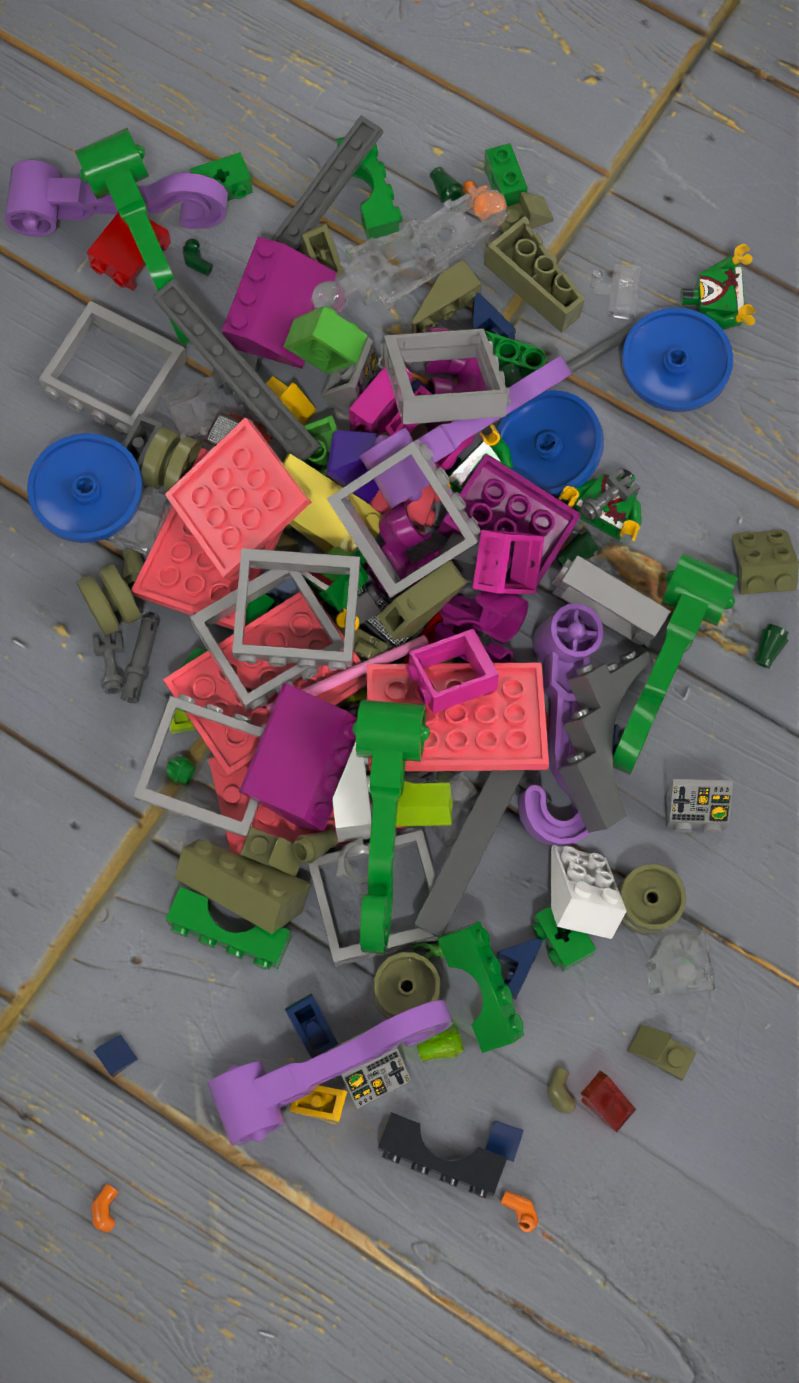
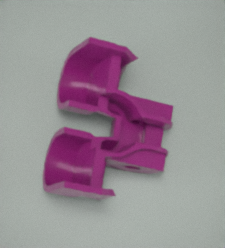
M429 327L425 333L442 332L450 330L446 328ZM476 358L429 361L425 368V373H447L457 376V385L447 378L431 377L426 385L434 390V395L487 391ZM452 421L429 422L426 425L430 432L442 424H450Z
M408 499L383 514L379 520L380 534L386 543L380 548L401 580L435 559L441 552L440 548L424 556L420 561L413 563L409 561L405 551L425 541L432 535L430 532L422 535L416 530L407 513V506L413 502ZM368 564L369 567L367 569L372 571V573L374 574L375 578L379 583L377 587H381L385 595L389 596L386 590L384 589L383 585L375 575L374 571ZM427 574V575H425L424 577H422L421 579L417 580L416 582H414V583L411 584L410 586L413 587L415 584H417L419 581H421L422 579H424V578H425L426 576H428L429 574Z
M483 591L475 596L476 600L466 596H454L440 610V616L444 620L435 627L433 641L438 642L474 629L476 634L478 630L486 632L489 636L507 643L521 628L527 615L528 601L515 594L504 593L500 596L488 591ZM497 642L488 643L486 646L482 643L492 663L513 662V650ZM465 654L460 655V657H461L462 659H464L465 661H467V663H469V661L467 660Z

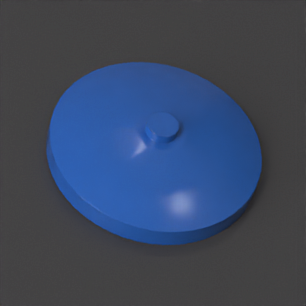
M665 308L652 312L640 319L630 330L622 352L623 373L634 393L653 407L672 412L696 410L715 400L726 387L733 367L732 347L722 328L708 316L687 308Z
M544 391L508 413L506 417L502 418L497 428L499 435L510 448L513 461L512 470L555 498L560 496L566 486L581 487L595 472L604 449L603 429L593 409L580 397L564 391Z
M82 433L67 436L54 442L39 455L28 477L27 493L34 515L46 530L67 541L90 543L109 538L129 524L140 506L143 482L136 460L122 444L103 435Z

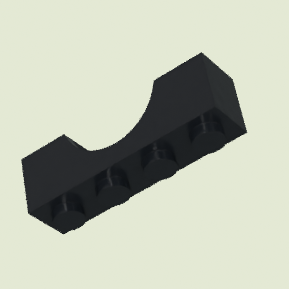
M392 1112L378 1146V1150L383 1152L382 1158L399 1164L400 1159L412 1164L410 1169L428 1176L429 1171L441 1175L439 1181L453 1187H457L458 1182L469 1186V1193L486 1199L487 1194L494 1196L507 1158L480 1147L464 1159L457 1161L442 1160L434 1156L424 1145L421 1137L420 1123Z

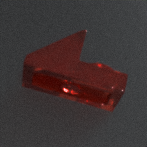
M599 1071L580 1093L583 1097L581 1102L616 1133L636 1110L610 1077L602 1071Z

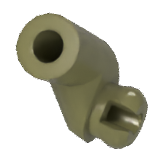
M555 1067L547 1094L556 1110L568 1114L573 1112L576 1107V1101L574 1098H570L565 1089L569 1071Z

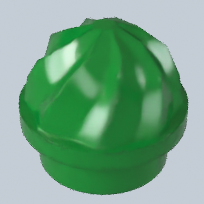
M176 757L169 761L166 766L167 776L173 783L184 786L188 785L196 769V765L191 763L187 757Z

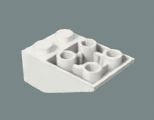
M356 742L333 796L338 843L356 841L360 837L363 840L370 839L373 804L369 803V801H372V796L370 793V775H366V772H368V758L357 757Z
M552 846L551 909L557 927L609 939L613 938L626 913V908L606 857L598 853L590 854L578 851L570 846Z

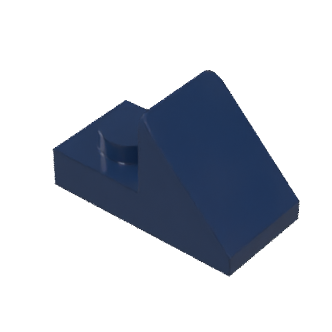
M480 293L476 294L474 299L473 329H484V331L515 340L516 329Z
M538 938L497 952L496 958L517 967L516 970L510 968L504 980L505 985L509 987L512 993V998L515 1000L543 941Z
M312 994L285 1008L290 1022L297 1031L311 1058L338 1044Z

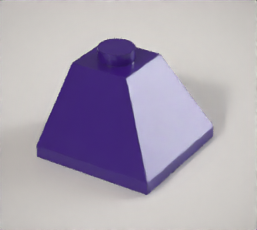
M335 431L332 436L326 474L345 487L367 473L368 470L359 456L375 446V440L379 435L377 433ZM371 480L352 494L366 503H370L379 491V488L374 480Z

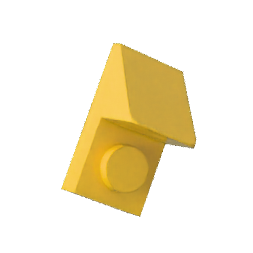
M273 376L266 383L303 426L316 412V408L295 383L292 382L288 387Z
M318 1085L310 1095L292 1102L289 1111L336 1125L340 1120L347 1091Z

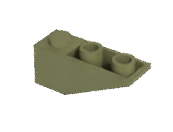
M464 260L439 275L412 320V334L425 333L429 327H434L440 321L451 319L463 307L474 305L475 295L481 294L482 283Z
M449 560L397 597L378 616V619L393 640L414 636L467 582L452 560Z

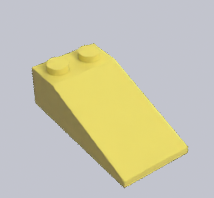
M288 454L283 464L312 502L289 524L325 553L334 547H340L350 554L357 545L327 500L328 497L343 487L292 454ZM351 493L347 496L374 539H376L380 532L379 520L382 515L368 503Z

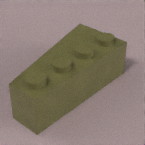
M526 216L488 245L484 265L561 333L580 318L585 298L566 272L563 273L557 265L558 260L555 256L549 254L539 234L533 232Z
M201 839L182 848L174 876L176 880L271 934L303 912L312 884Z

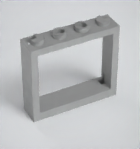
M90 301L40 376L39 381L43 392L50 395L52 400L60 399L66 402L72 410L76 412L84 411L100 424L107 423L113 426L121 435L123 433L128 434L138 414L148 418L152 417L186 363L187 356L185 347ZM92 325L166 360V363L132 416L57 380Z
M484 329L384 336L383 361L403 424L506 417V405L511 403L509 397L510 388L505 387L504 372L499 371L498 356L493 355L492 341H488ZM476 358L487 391L414 396L404 363Z
M419 439L327 498L390 598L480 541L481 530L477 525L478 522L475 518L468 517L464 510L466 507L464 500L459 493L452 492L448 485L450 482L448 475L443 468L436 467L432 460L434 457L432 450L428 449L425 442L421 443ZM409 455H412L465 537V540L401 580L347 496Z
M242 548L232 647L234 659H239V662H247L248 664H256L257 660L268 661L269 665L277 667L286 666V663H298V667L305 669H314L316 665H326L329 670L333 671L352 667L360 557ZM250 568L350 575L343 652L244 645Z
M578 555L573 562L569 559L566 561L551 583L555 586L552 592L553 595L568 604L580 603L590 607L598 614L603 625L638 646L643 645L657 635L670 613L668 609Z
M271 569L249 582L247 604L287 580L292 579L332 642L331 645L322 650L343 652V639L299 571ZM238 589L190 616L193 628L244 710L247 711L250 708L255 710L260 706L263 707L269 702L267 698L276 693L279 695L283 683L293 686L292 683L301 678L304 681L312 678L319 672L317 668L322 665H316L314 669H305L298 667L297 664L248 693L207 628L236 611Z
M179 694L178 698L170 696L133 797L136 800L247 838L260 805L251 798L244 818L240 822L149 790L148 786L177 709L261 738L266 724L263 723L261 727L250 724L251 719L239 714H234L233 718L222 714L223 709L214 705L207 704L203 708L194 704L195 699Z
M414 828L402 830L395 837V849L414 844L417 845L430 893L436 877L423 830L415 831ZM346 845L341 847V851L334 853L327 851L313 863H308L335 968L412 948L417 943L438 941L437 937L416 928L390 935L385 954L364 953L361 951L360 943L339 948L319 869L338 865L339 856L345 850ZM347 853L346 859L349 862L368 857L369 855ZM448 924V926H447V928H446L444 934H446V933H448V932L450 931L449 924Z

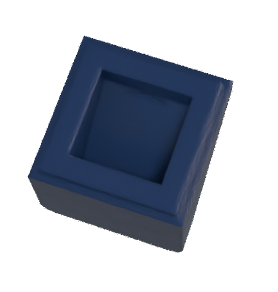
M121 1035L94 1050V1053L113 1078L138 1060Z
M494 1121L485 1150L514 1162L524 1130Z

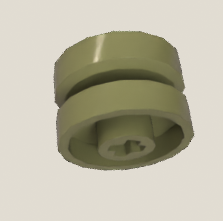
M162 427L153 437L143 461L141 470L143 485L157 490L163 486L165 493H167L191 470L201 448H203L202 442L188 436L180 440L178 432Z
M113 563L99 569L98 575L104 586L103 588H100L94 577L90 575L76 581L85 602L105 636L119 630V623L114 614L115 611L118 612L123 622L127 624L142 618L129 586L124 578H121Z
M659 864L643 865L630 872L617 886L626 908V913L621 923L633 932L642 935L656 934L673 925L683 914L686 905L685 887L680 877L670 868ZM647 895L652 897L650 902L647 900Z
M400 952L388 957L379 966L374 977V1001L378 1011L387 1020L409 1009L439 1000L440 977L435 966L426 957L414 952ZM405 985L411 986L410 992L403 991Z

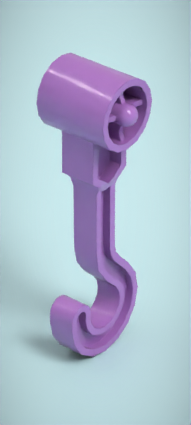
M25 160L15 163L11 168L5 223L17 233L35 237L46 236L54 232L57 220H87L94 214L118 213L111 194L97 200L89 183L83 182L80 178H62L60 171L51 164L42 161ZM178 173L166 176L149 186H138L149 211L148 214L160 213L179 202H183L181 204L179 224L184 228H210L220 224L226 217L228 193L223 185L212 178L200 174Z
M562 356L509 387L511 403L506 405V415L573 374ZM502 417L455 420L450 424H442L418 439L421 443L425 442L428 449L432 450L434 454L432 460L435 463L455 451L461 442ZM406 428L390 437L380 435L375 440V446L359 457L366 469L370 471L414 442ZM409 455L373 479L390 508L406 499L410 501L419 500L422 495L421 490L430 485L412 455Z
M580 603L567 604L558 609L538 626L533 637L534 652L539 661L544 664V693L548 695L551 702L548 751L550 771L558 785L572 801L573 810L567 821L555 819L547 810L546 792L537 785L530 786L520 793L518 806L520 820L528 834L539 843L551 847L553 845L569 846L590 834L558 770L568 763L567 758L576 753L563 724L573 719L571 714L578 710V702L568 680L578 675L576 672L578 668L589 664V655L598 649L604 635L603 624L598 614L590 607Z
M437 1000L409 1009L378 1024L350 1042L304 1063H291L266 1074L261 1061L240 1067L236 1065L231 1066L226 1073L208 1083L230 1144L234 1146L251 1140L255 1142L264 1140L268 1133L286 1123L280 1108L310 1095L319 1084L382 1056L402 1042L405 1043L406 1047H410L446 1030L453 1025V1020L445 1001Z

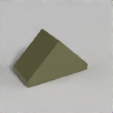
M324 223L301 234L302 254L337 272V277L345 274L327 224Z

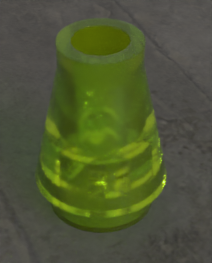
M448 1028L429 1040L417 1044L422 1062L458 1058V1054L464 1053L463 1043L457 1029L450 1031Z

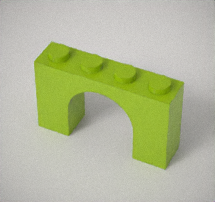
M404 780L403 795L398 802L396 826L452 825L453 800L450 783L419 784Z

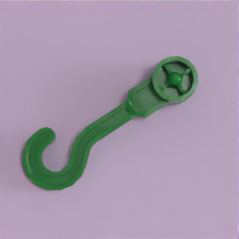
M125 128L75 150L82 167L79 177L83 182L89 183L97 200L111 194L123 222L130 228L158 292L172 279L175 280L149 222V211L136 182L149 177L142 161L145 156V149L141 145H135L128 128ZM169 318L181 345L185 347L191 344Z
M684 553L675 570H671L665 575L668 587L661 603L675 608L663 637V647L613 756V768L626 774H631L683 654L690 649L702 620L717 626L724 609H730L734 606L735 598L731 593L739 576Z
M361 700L357 721L353 724L352 731L356 735L357 757L372 758L370 793L373 799L368 861V894H363L360 946L361 951L364 953L385 954L388 948L392 920L393 863L398 802L404 791L406 761H422L424 744L430 737L431 732L426 725L425 704Z

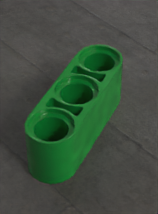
M485 331L488 341H492L493 355L498 356L499 369L507 364L515 363L516 367L521 369L522 377L525 378L545 365L546 355L543 350ZM503 354H510V355H512L513 357H512V358H504V357H502L501 355H503ZM535 362L539 366L531 367L528 363Z

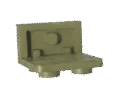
M773 529L763 532H743L732 536V544L740 565L738 582L740 595L797 589L799 561L787 531Z

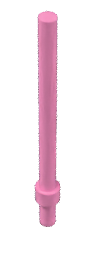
M425 635L420 636L301 690L313 696L319 695L366 674L367 664H388L408 655L410 651L429 645ZM276 701L266 705L269 714H271Z

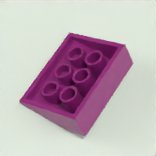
M257 237L222 328V335L236 350L303 369L305 360L283 346L294 318L322 306L326 307L337 272L283 243Z
M488 454L484 455L460 493L466 504L465 512L469 518H475L480 530L521 532L544 537L537 585L542 580L582 515ZM448 512L437 532L448 539L452 533L463 535ZM511 541L508 559L510 568L506 573V576H508L509 578L511 573L515 541ZM532 561L531 566L534 567L535 563Z
M283 683L239 792L301 829L324 831L333 810V796L356 742V735L352 731V726L357 721V718L346 710L287 683Z

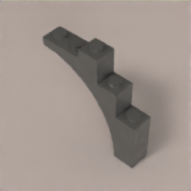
M635 650L619 657L621 662L618 664L613 662L608 665L602 664L595 667L592 663L586 664L576 670L578 675L568 680L581 709L571 714L573 719L563 724L576 753L567 758L568 763L558 770L588 833L608 829L627 816L618 794L613 771L612 743L614 724L619 705L627 688L639 672L653 662L648 651L636 654Z

